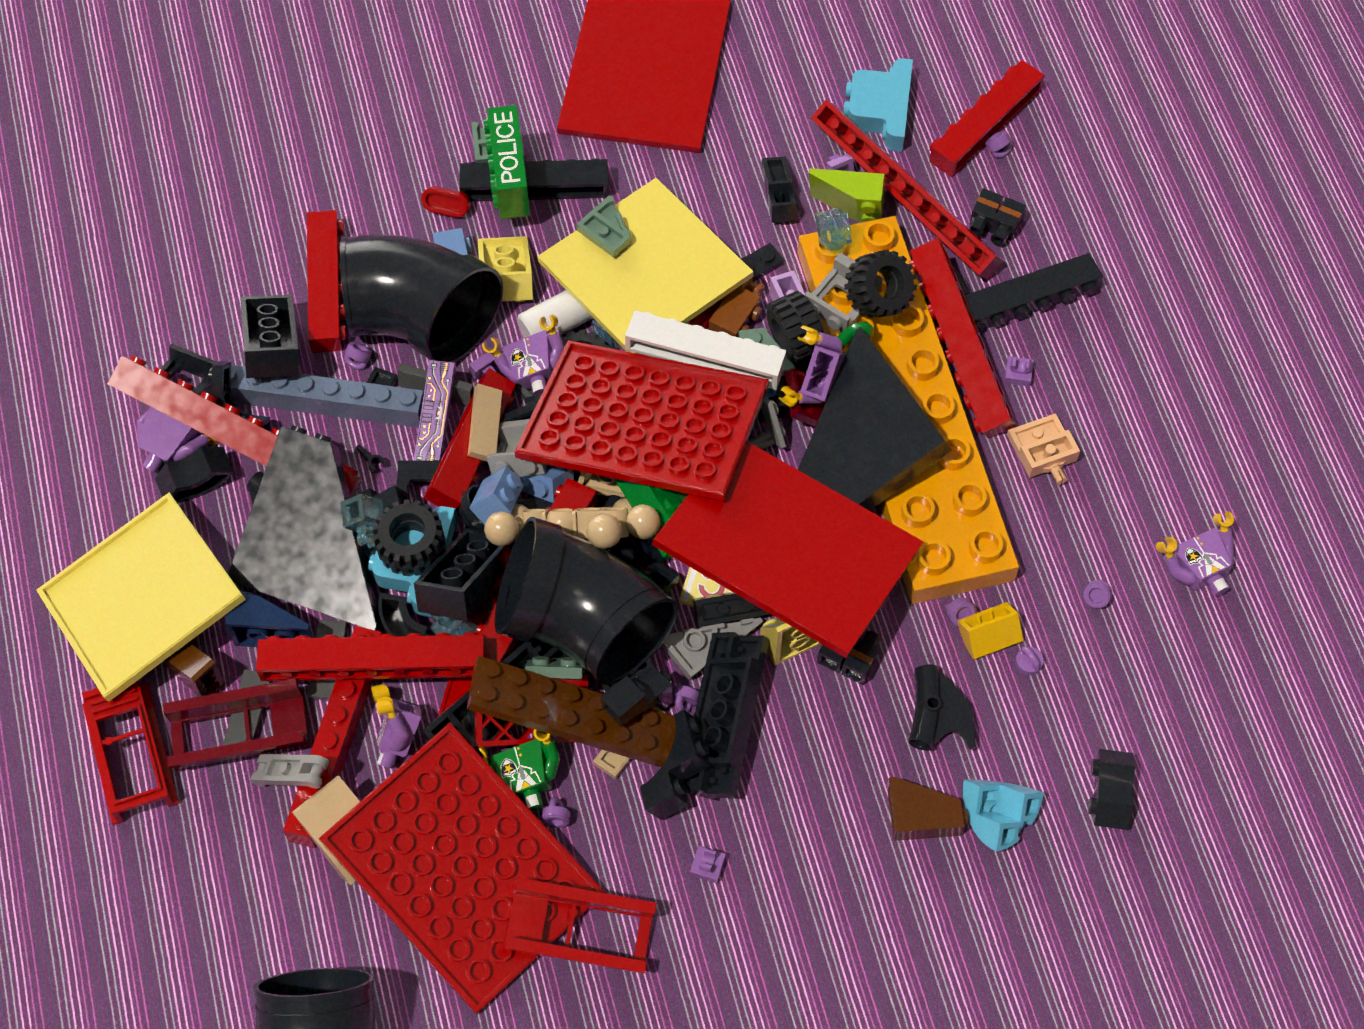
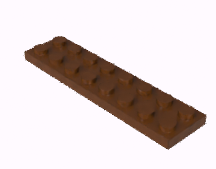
M478 656L474 662L467 704L468 710L658 767H662L668 758L676 731L675 716L651 708L638 714L620 727L602 708L601 696L604 695L602 693L482 656Z

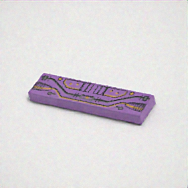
M429 360L414 460L442 459L456 371L455 363Z

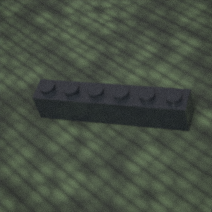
M608 159L524 161L528 200L607 198L609 196ZM488 162L460 163V192L465 193L471 202L493 201Z
M1087 253L964 296L980 333L990 327H1000L1013 319H1023L1031 313L1046 311L1054 305L1069 303L1077 297L1083 295L1090 296L1099 290L1103 275L1091 254Z

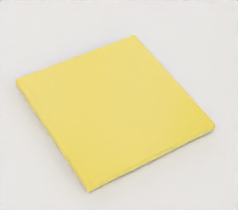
M657 178L615 204L617 211L620 212L623 218L624 226L627 227L631 235V243L614 258L577 230L537 256L538 262L624 350L625 334L635 310L650 312L655 316L666 319H676L686 324L753 277V271Z
M167 493L36 590L101 694L108 702L246 600L170 493Z

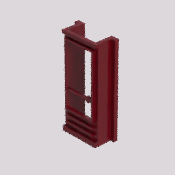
M296 678L163 703V713L171 723L173 755L167 756L169 769L174 768L175 771L292 747L309 746L304 695L298 686ZM270 707L273 736L252 740L248 711ZM244 712L246 740L244 742L192 752L185 751L183 723Z

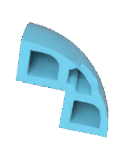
M964 780L963 801L964 807L967 809L968 821L977 837L996 852L1007 849L1020 840L1019 832L1026 824L1032 825L1043 801L1044 792L1020 785L989 780Z

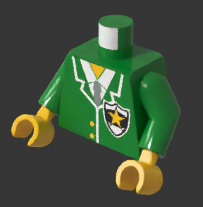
M534 729L535 740L490 756L491 761L486 759L487 750L484 747H479L480 752L484 756L483 759L520 800L524 799L526 806L531 811L543 807L540 793L553 787L552 780L556 777L560 764V756L554 739L550 738L551 734H543Z

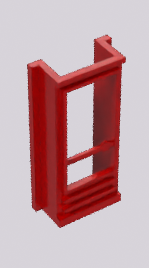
M137 680L109 702L103 697L98 688L82 692L84 700L82 706L113 826L124 822L122 812L164 799L168 807L180 804L171 768L169 769L167 753L148 684L142 685ZM138 709L143 728L113 738L107 737L105 740L103 739L99 721ZM144 733L158 787L119 800L105 745L111 746L114 742Z
M518 877L504 949L645 974L647 964L645 958L652 917L655 915L657 903ZM549 901L572 905V908L569 910L570 920L565 947L541 942ZM576 906L639 917L640 921L633 959L570 948L574 918L578 913Z

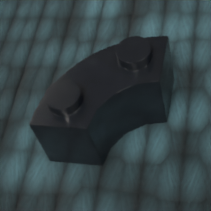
M204 446L184 459L166 462L155 477V481L162 497L170 493L176 502L179 503L200 497L223 484L234 471L224 447Z
M380 593L379 615L386 634L407 636L411 633H418L423 636H430L426 626L416 623L411 618V608L409 603H407V597Z
M1099 749L1097 759H1092L1091 776H1095L1094 795L1089 799L1088 814L1093 815L1094 826L1129 830L1133 809V780L1135 772L1133 753Z

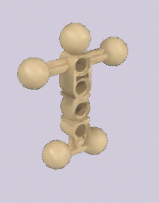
M626 498L619 499L613 507L577 508L575 510L569 508L553 510L528 509L524 505L515 503L511 513L500 511L490 515L485 522L484 532L486 538L492 544L507 546L516 540L527 519L536 517L561 525L563 532L581 539H588L595 547L608 549L615 546L620 538L628 537L629 532L638 539L652 538L660 529L661 520L658 512L651 506L642 504L632 508Z

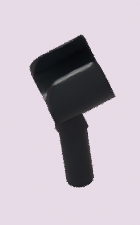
M360 444L356 446V450L368 462L371 473H377L376 468L372 466L375 462L380 463L384 467V459L380 455L372 456Z

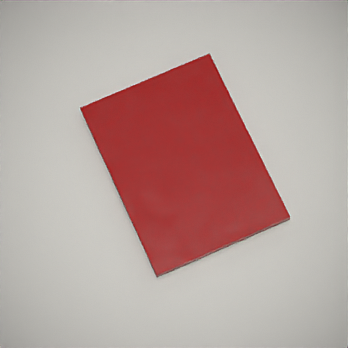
M588 0L557 125V133L700 153L731 0Z
M568 340L514 451L515 458L724 501L767 392L769 379Z
M747 441L725 500L721 501L689 494L655 536L652 545L847 658L920 550L924 541Z
M451 723L445 726L318 839L475 1014L539 956L537 954L504 949L518 877L605 893ZM548 902L542 943L551 944L568 928L570 920L569 910L572 908V905ZM576 906V910L578 913L574 918V922L588 908Z

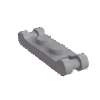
M260 754L257 761L259 766L257 771L252 773L250 782L261 787L266 785L309 786L319 789L322 782L321 774L323 770L327 769L329 760L319 755Z

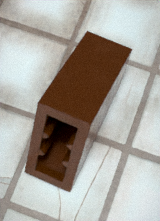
M190 642L162 662L198 697L215 694L226 684L216 663Z
M889 777L887 794L893 841L962 835L964 827L968 826L967 809H962L961 799L896 777Z

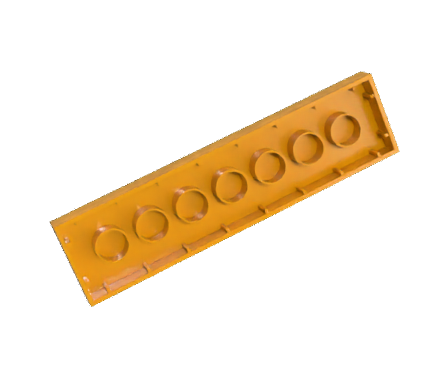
M896 216L814 232L798 237L797 254L810 293L818 287L833 269L834 259L839 253L855 261V259L865 254L889 250V252H898V256H904L907 259L906 264H909L911 260ZM877 272V275L883 278L880 295L884 297L886 282L882 274ZM917 276L913 280L914 284L917 285V290L912 292L915 295L914 300L909 301L910 306L902 310V313L882 318H868L865 315L861 316L857 321L868 322L873 326L874 333L869 339L952 449L951 452L879 504L885 520L924 541L920 550L902 575L911 605L1015 581L1019 569L925 298L919 288ZM838 287L833 288L823 300L846 315L853 309L851 306L852 300L848 301L846 297L848 293ZM819 319L825 334L836 337L841 333L839 330H833L826 322ZM851 338L842 352L847 353L853 338Z

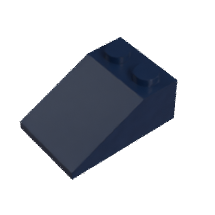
M241 592L246 600L226 615L225 625L235 646L258 648V639H267L270 636L290 639L304 635L314 638L309 624L251 592Z

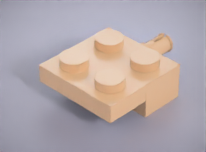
M1056 413L1008 430L1007 436L1029 478L1051 472L1057 485L1067 481L1061 468L1064 465L1076 462L1080 450L1070 431L1064 430Z

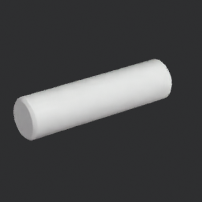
M565 290L520 313L517 317V323L523 337L526 338L543 331L539 325L541 317H545L546 323L551 326L549 316L555 315L558 318V325L555 328L560 332V335L594 318Z

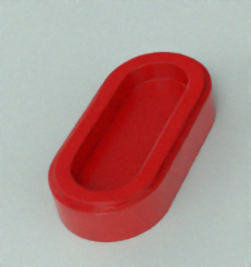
M431 186L421 196L423 207L430 212L459 218L467 214L471 208L470 198L465 193L456 190Z

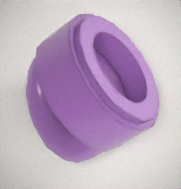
M1000 131L987 139L986 146L994 157L1002 158L1011 150V138L1007 131ZM1003 147H1005V149H1004L1003 151L998 152V150H1000V149H1002Z
M350 342L345 350L344 360L351 368L361 370L367 366L372 351L362 344ZM352 359L360 361L361 363H355L354 361H352Z
M1102 580L1090 582L1084 590V599L1093 608L1105 607L1112 598L1111 587Z
M957 598L945 606L948 618L957 626V620L976 613L974 605L966 598Z
M1023 646L1015 659L1017 670L1024 675L1030 676L1037 674L1041 670L1043 665L1042 653L1036 648Z
M674 686L672 696L673 700H675L677 711L679 712L684 709L689 712L691 705L697 704L699 692L688 686Z
M554 797L551 798L549 806L543 808L541 820L547 826L562 828L569 825L571 813L564 807L559 798Z

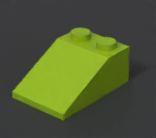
M809 168L810 194L812 197L857 222H867L882 218L885 199L884 174Z

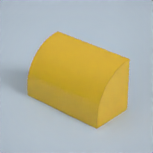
M1007 602L957 620L963 642L973 659L1024 641L1019 614Z

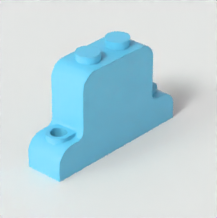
M901 58L896 60L893 67H890V72L857 70L853 74L852 82H847L846 96L850 97V101H845L844 113L864 132L882 134L885 147L892 151L902 152L913 59Z
M440 506L433 511L437 512L442 523L446 543L444 546L445 550L452 543L458 520L455 508ZM415 530L406 531L399 535L395 542L405 546L417 543L424 534ZM376 550L375 555L372 554L369 560V570L373 571L376 583L382 588L408 592L407 603H412L414 611L419 615L431 617L432 615L428 613L418 612L414 582L425 572V569L420 571L421 575L416 576L414 572H410L409 576H403L402 571H399L398 574L393 573L391 567L387 569L383 565Z

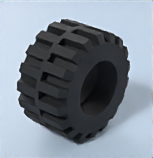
M889 250L865 254L855 259L856 263H852L849 266L851 272L846 273L845 276L848 283L844 284L845 290L849 292L846 297L848 301L852 300L853 302L852 308L854 310L859 309V314L862 316L867 315L868 318H882L902 313V310L910 306L909 301L914 300L915 295L912 292L917 290V285L913 281L916 279V274L911 272L913 269L911 263L906 264L907 259L904 256H898V252H889ZM877 272L882 274L886 282L884 297L877 292L875 287Z
M796 290L768 303L766 306L768 325L775 342L781 349L787 350L786 357L791 362L796 363L811 356L816 344L809 345L798 340V337L804 338L807 330L801 327L808 326L817 330L818 333H824L810 301L801 292Z
M404 500V504L399 505L397 501L392 503L393 508L389 509L386 507L382 510L384 515H378L376 518L377 525H373V539L376 550L383 565L387 569L391 567L393 573L398 574L399 571H402L403 576H409L410 572H414L415 576L421 575L420 571L423 569L426 571L444 552L446 543L442 523L437 512H432V507L428 504L423 507L421 501L415 500V503L412 504L410 500ZM415 530L424 534L417 543L405 546L395 542L397 537L406 531Z

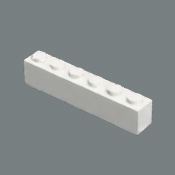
M635 310L625 334V350L647 356L769 379L768 388L777 390L785 366L787 350L780 349L775 345L768 346L748 338L742 339L730 336L725 332H715L699 325H689L681 323L676 319L662 318L650 312Z

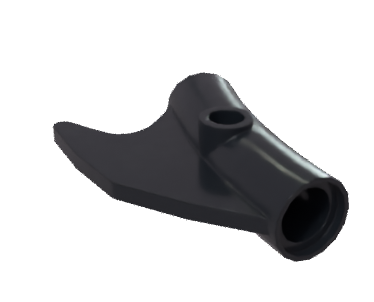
M927 664L915 668V709L908 743L916 749L930 751L933 749L934 744L945 734L955 732L962 737L968 748L973 750L975 748V728L969 702L956 686L939 671L938 666Z

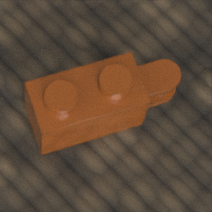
M751 278L741 287L739 286L726 295L709 320V330L725 332L730 336L738 337L739 330L750 329L749 326L752 321L756 322L762 313L760 301L765 285L762 283L757 284Z

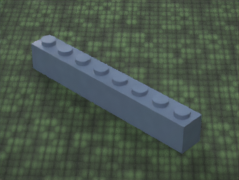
M231 365V395L235 403L419 428L424 396L423 390L305 374L289 378H246L245 366Z

